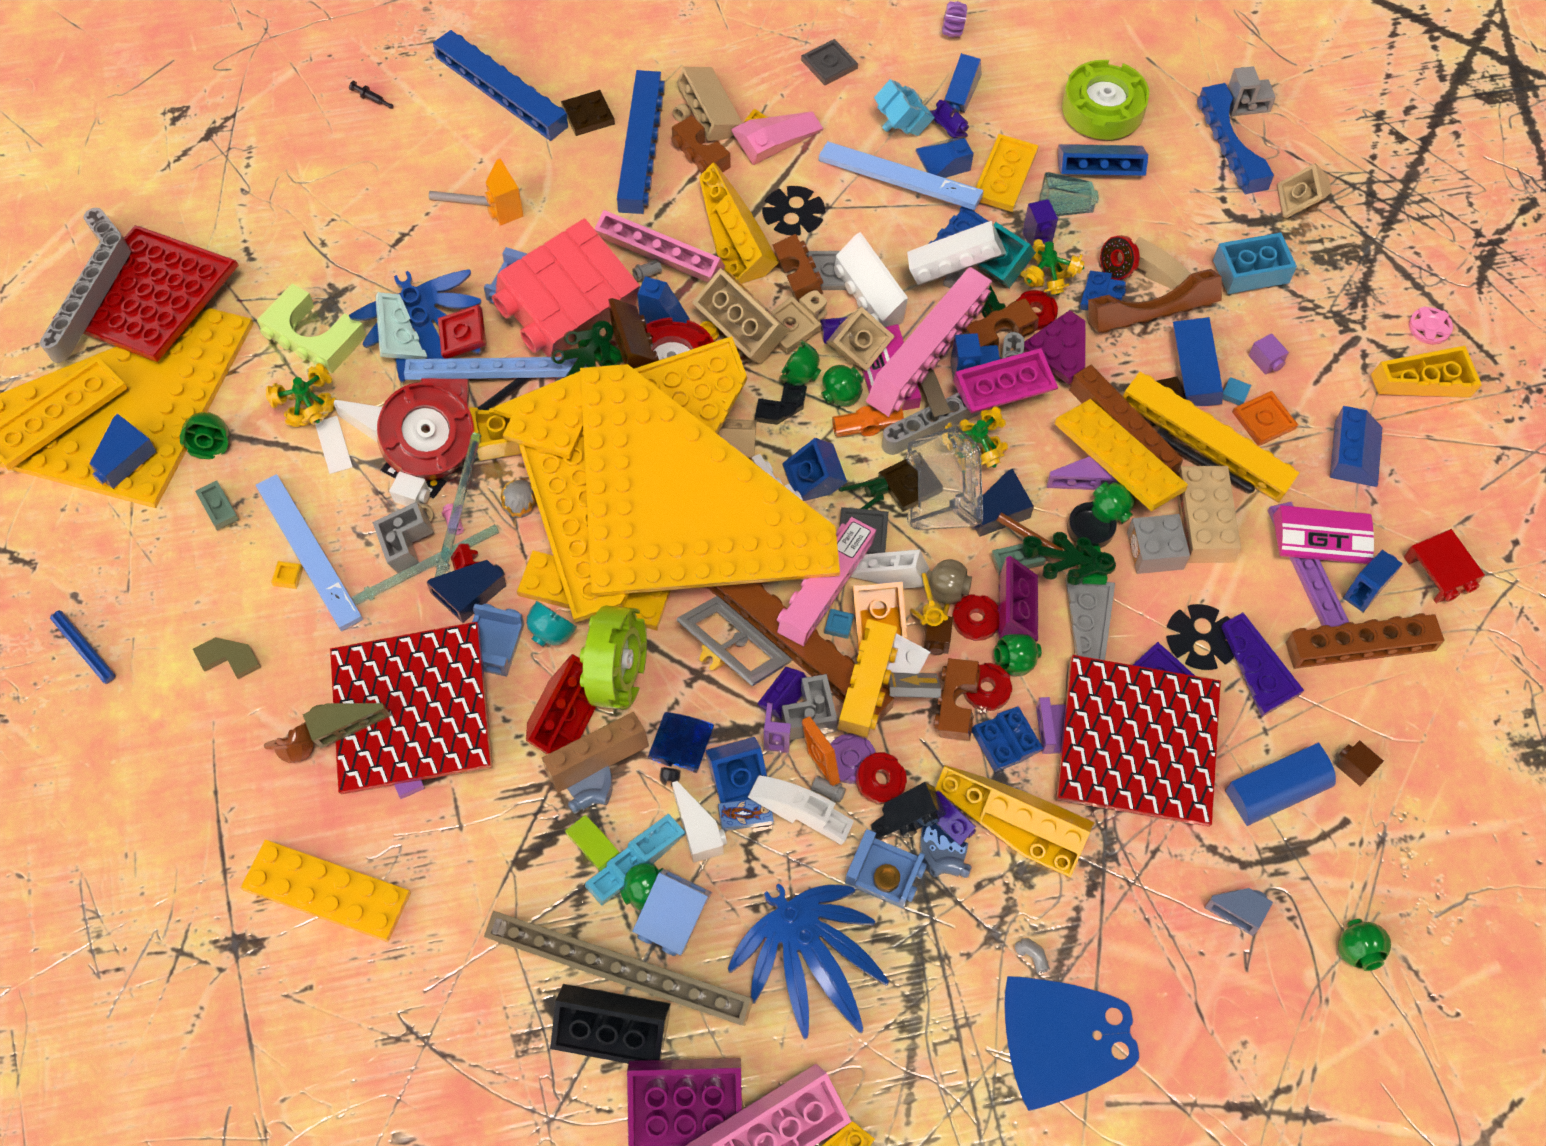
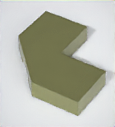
M215 637L193 648L204 672L227 660L237 679L261 668L248 644Z

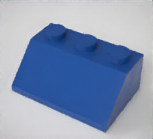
M1343 406L1337 416L1334 428L1330 478L1377 487L1383 427L1367 410Z

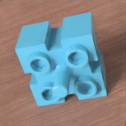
M889 79L874 97L878 103L877 108L888 118L882 126L886 132H889L891 128H899L906 134L911 133L919 136L934 119V116L927 106L922 104V99L914 89L907 86L902 87L900 83Z

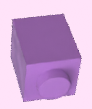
M1271 333L1254 342L1248 356L1266 375L1273 370L1275 372L1280 370L1285 365L1289 352Z

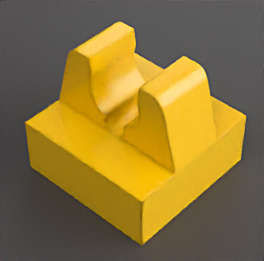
M704 644L701 646L703 649L699 658L701 662H706L709 657H713V663L709 667L710 670H717L725 664Z

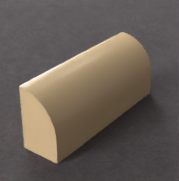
M683 67L677 80V85L696 120L705 128L707 141L725 140L734 135L731 131L732 128L742 124V121L713 68Z

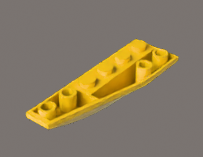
M713 162L699 176L716 253L724 263L725 270L732 274L741 284L765 277L779 261L754 216L717 164Z
M947 765L944 766L935 788L1019 854L1070 878L1094 825L1093 821L1032 794Z

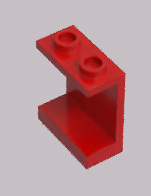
M1452 529L1412 545L1404 556L1409 565L1419 561L1440 590L1434 598L1436 604L1444 600L1450 602L1456 599L1462 592L1471 593L1480 587L1479 583L1485 576Z

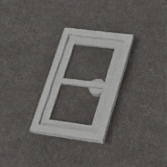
M718 596L676 619L751 686L756 685L780 670L792 660ZM718 612L740 632L735 633L731 640L720 645L696 624ZM749 639L771 659L750 671L725 649L734 644L745 646Z

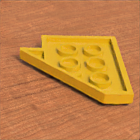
M580 371L495 406V414L510 418L503 434L504 439L571 460L583 432Z

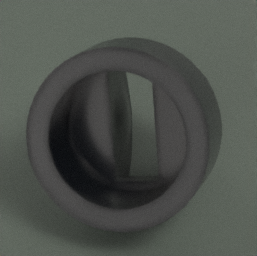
M661 767V783L666 786L667 781H671V787H673L672 782H679L681 770Z

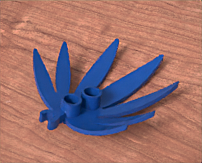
M470 269L437 277L417 287L412 286L413 280L409 271H406V281L402 282L397 275L394 276L396 285L402 288L401 293L398 294H400L408 311L412 328L419 336V344L422 350L426 352V359H444L441 355L440 337L432 321H435L438 325V318L446 316V314L435 308V305L450 309H466L481 304V299L459 293H438L461 285L470 277ZM376 301L349 314V318L354 321H366L377 318ZM378 323L373 326L363 342L365 348L379 343ZM478 348L472 350L471 352L479 354L481 352V349ZM396 358L398 377L400 382L404 383L406 381L404 376L406 359Z
M777 884L776 889L780 894L778 897L773 898L768 891L765 892L766 902L771 906H775L776 910L760 919L747 932L733 954L728 966V972L732 973L745 963L766 938L759 953L752 979L751 998L754 999L752 1004L756 1003L773 968L778 944L782 943L788 995L803 1039L806 1040L809 1034V1004L805 976L797 952L802 954L816 981L838 1011L858 1033H863L861 1017L850 986L838 963L819 937H822L839 954L885 986L888 985L889 981L878 965L859 945L842 932L820 921L819 918L841 923L871 926L875 925V920L862 912L848 907L820 904L849 897L855 894L854 887L845 885L818 886L806 890L790 901H787L784 887Z

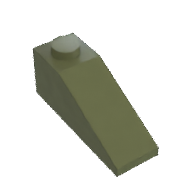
M326 703L324 705H316L309 712L303 714L311 739L320 748H324L392 716L383 703Z

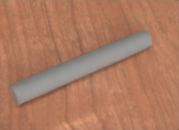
M429 191L430 200L490 206L485 196Z

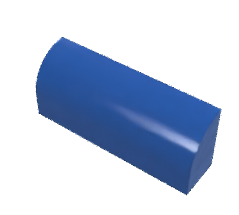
M1059 144L1058 166L1061 174L1146 176L1149 154L1143 146Z
M1210 317L1174 321L1173 326L1186 399L1196 406L1222 404L1223 388Z
M1318 742L1232 781L1225 792L1246 826H1249L1334 787L1336 775L1328 755Z

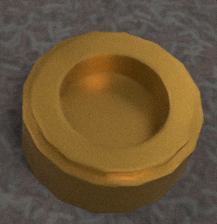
M890 864L879 866L874 873L875 886L882 892L894 891L900 883L899 870Z

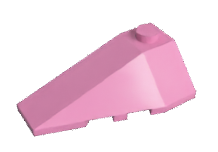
M812 111L748 120L732 128L731 131L751 163L755 165L822 131L823 127Z

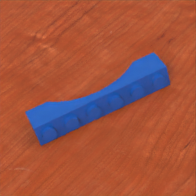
M1226 83L1202 87L1200 96L1197 99L1198 107L1202 110L1206 123L1210 125L1213 137L1218 141L1221 152L1229 163L1230 170L1234 172L1238 186L1242 188L1245 195L1269 190L1274 174L1266 159L1249 150L1233 131L1229 117L1233 96Z

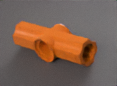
M864 406L859 408L856 413L833 416V430L836 437L861 433L863 436H873L881 429H885L887 426L904 419L902 407L899 411L894 410L888 417L873 406Z

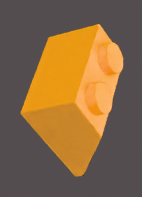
M499 158L496 160L485 182L487 188L485 197L490 205L487 208L491 218H496L501 226L524 216L519 188L503 161Z

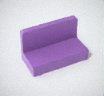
M1050 697L1039 698L1036 706L1040 741L1044 748L1042 754L1061 753L1066 705H1051Z
M767 703L764 726V750L789 753L791 724L772 722L773 703Z

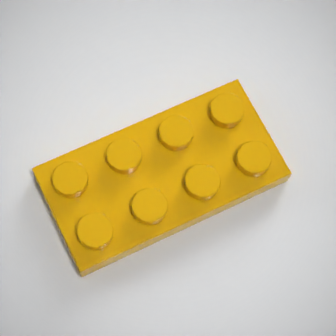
M998 134L976 185V188L983 190L980 202L1013 212L1039 145Z

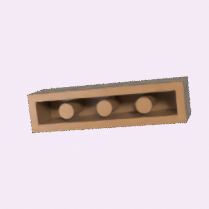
M633 711L541 759L548 778L557 793L601 769L607 766L610 767L649 747L646 731Z

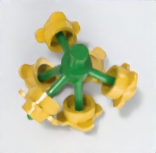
M1036 239L1032 247L1036 253L1032 259L1036 261L1038 266L1031 265L1026 271L1023 270L1020 275L1024 277V282L1030 287L1043 286L1045 275L1042 269L1044 266L1049 267L1052 278L1046 282L1047 289H1044V292L1051 291V295H1059L1064 292L1066 286H1070L1069 283L1065 284L1064 279L1074 278L1076 273L1080 274L1084 269L1085 261L1081 260L1083 255H1072L1070 261L1057 257L1053 242H1046L1044 245L1042 240Z
M321 363L316 364V367L311 366L308 369V382L303 381L300 377L294 378L291 381L290 390H285L282 385L277 383L266 387V398L272 408H277V405H283L286 403L287 398L291 401L296 400L295 406L288 408L284 412L286 424L293 427L306 426L309 422L312 425L317 424L333 411L335 407L334 401L337 400L335 397L332 398L330 393H321L318 396L312 393V384L316 387H323L325 383L330 384L332 382L329 371ZM309 397L314 399L313 405L311 404ZM300 404L307 405L308 408L303 409L300 407Z
M994 406L990 410L981 411L982 418L976 424L969 423L967 419H964L959 423L960 428L957 425L952 426L951 423H948L945 429H943L942 438L944 443H947L948 448H951L954 444H959L961 440L970 446L954 453V457L958 459V464L961 467L969 469L986 465L987 468H995L1001 463L999 459L1005 456L1003 451L1008 449V444L1002 442L998 436L989 437L987 435L988 430H995L997 427L1003 428L1006 425L999 407ZM977 443H982L983 454L980 456L981 463L976 462L978 454L974 451Z

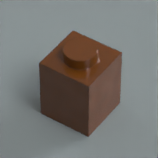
M948 616V620H943L937 626L926 624L924 649L934 655L948 654L953 617Z
M1359 740L1353 747L1348 744L1340 752L1339 756L1342 759L1336 766L1361 787L1384 760Z

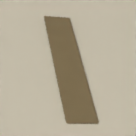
M929 368V373L921 385L934 417L951 413L934 369Z

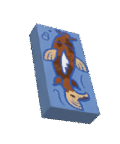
M751 799L718 804L721 829L724 831L772 825L774 822L772 811Z

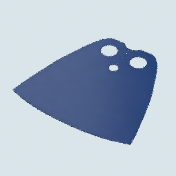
M1007 977L1005 990L1007 1042L1015 1079L1028 1111L1046 1107L1091 1091L1124 1074L1138 1062V1045L1136 1040L1132 1038L1131 1033H1129L1130 1026L1133 1024L1132 1013L1129 1005L1123 1000L1106 993L1062 982L1025 977ZM1117 1008L1121 1011L1123 1020L1120 1024L1111 1025L1107 1022L1105 1013L1108 1009ZM1094 1031L1101 1032L1102 1038L1100 1040L1093 1038L1092 1034ZM1122 1042L1127 1045L1129 1055L1126 1059L1119 1060L1113 1056L1111 1050L1115 1043Z

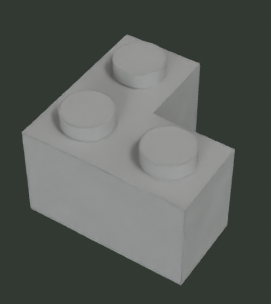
M1254 66L1234 68L1228 84V89L1233 96L1229 111L1230 116L1271 112L1276 97L1269 79L1259 80Z
M417 502L372 522L386 562L397 573L419 563L412 543L434 533L427 513Z
M827 674L802 678L801 693L803 702L782 706V723L791 724L790 740L805 738L802 720L809 716L823 734L836 732L837 716Z

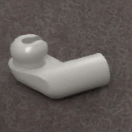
M1022 938L1021 941L1016 942L1015 950L1017 954L1021 956L1027 954L1032 957L1037 974L1050 971L1044 949L1029 938Z

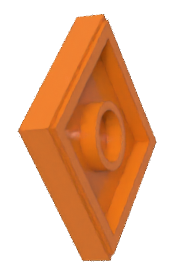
M1273 391L1243 403L1232 411L1257 446L1287 434L1298 426L1297 422Z
M810 716L803 719L802 727L808 754L830 785L834 786L840 783L835 750Z

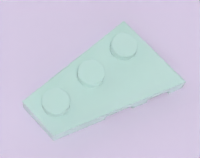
M377 292L375 298L380 357L426 359V352L422 350L419 344V336L412 328L409 321L410 316L400 294Z

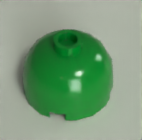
M803 340L799 342L797 352H792L782 370L783 374L779 376L780 380L792 386H803L810 380L815 381L821 372V369L818 368L820 362L819 354L816 349Z
M211 412L195 413L186 419L181 429L180 444L188 449L187 452L191 456L199 459L215 458L214 455L225 453L229 444V429L224 420Z

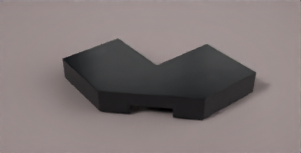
M784 383L781 401L758 398L755 420L760 423L778 425L803 410L807 386H792Z

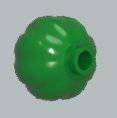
M845 365L832 366L823 376L822 384L824 391L821 392V395L828 404L833 402L843 407L851 406L861 397L863 378L854 367L849 368Z
M1106 481L1092 493L1095 497L1092 501L1094 506L1092 507V513L1099 521L1110 523V521L1116 520V522L1120 521L1124 524L1133 516L1131 511L1135 504V496L1119 482H1113L1109 485Z
M1005 635L998 640L997 645L994 647V660L996 664L1014 677L1023 676L1032 671L1037 665L1038 658L1042 655L1040 644L1036 643L1034 638L1029 635Z
M639 863L631 867L624 878V889L620 890L625 904L631 903L636 909L642 911L659 872L664 868L658 870L656 865L652 863Z
M1354 919L1348 922V928L1342 932L1338 942V950L1342 959L1349 965L1364 971H1373L1382 967L1385 964L1384 960L1387 959L1391 950V939L1387 931L1380 925L1372 922H1363L1362 919Z

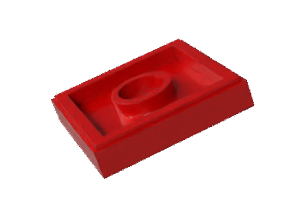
M479 304L438 318L441 355L444 359L486 346L483 312Z

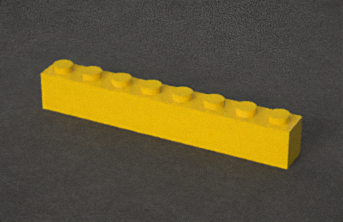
M1140 371L1123 394L1125 400L1139 414L1159 427L1168 430L1170 434L1220 466H1228L1231 473L1251 483L1256 489L1278 503L1300 473L1292 465L1276 458L1270 451L1263 450L1254 444L1251 439L1235 432L1229 425L1219 422L1210 413L1200 410L1191 401L1178 396L1171 388L1164 387L1156 382L1150 375Z

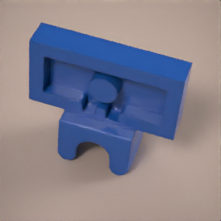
M1090 270L1081 301V310L1089 311L1088 300L1105 295H1111L1116 299L1122 300V296H1125L1126 282L1112 279V273Z

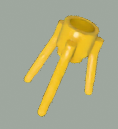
M922 573L928 603L923 608V615L913 608L910 609V613L917 617L922 625L927 623L931 626H937L943 620H948L947 614L950 604H945L942 610L941 605L934 602L927 575Z

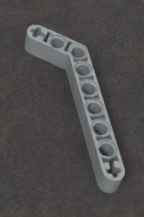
M100 208L89 209L83 217L100 243L40 340L41 347L55 363L64 362L69 358L131 253V249L121 233Z
M1010 332L1005 336L1001 359L1024 353V338L1021 334ZM956 393L946 398L950 411H953L951 413L934 417L929 406L887 426L883 431L882 449L889 455L898 454L942 433L948 423H951L952 426L958 425L961 420H969L981 414V411L971 414L959 393Z

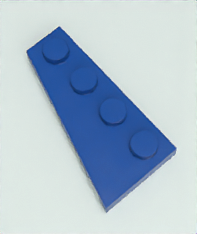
M962 206L960 212L949 220L945 229L942 228L937 233V238L928 244L989 221L972 209Z

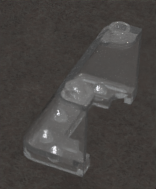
M957 425L908 442L907 462L918 471V507L915 506L909 509L907 514L908 525L915 530L973 527L982 524L981 452L977 443Z

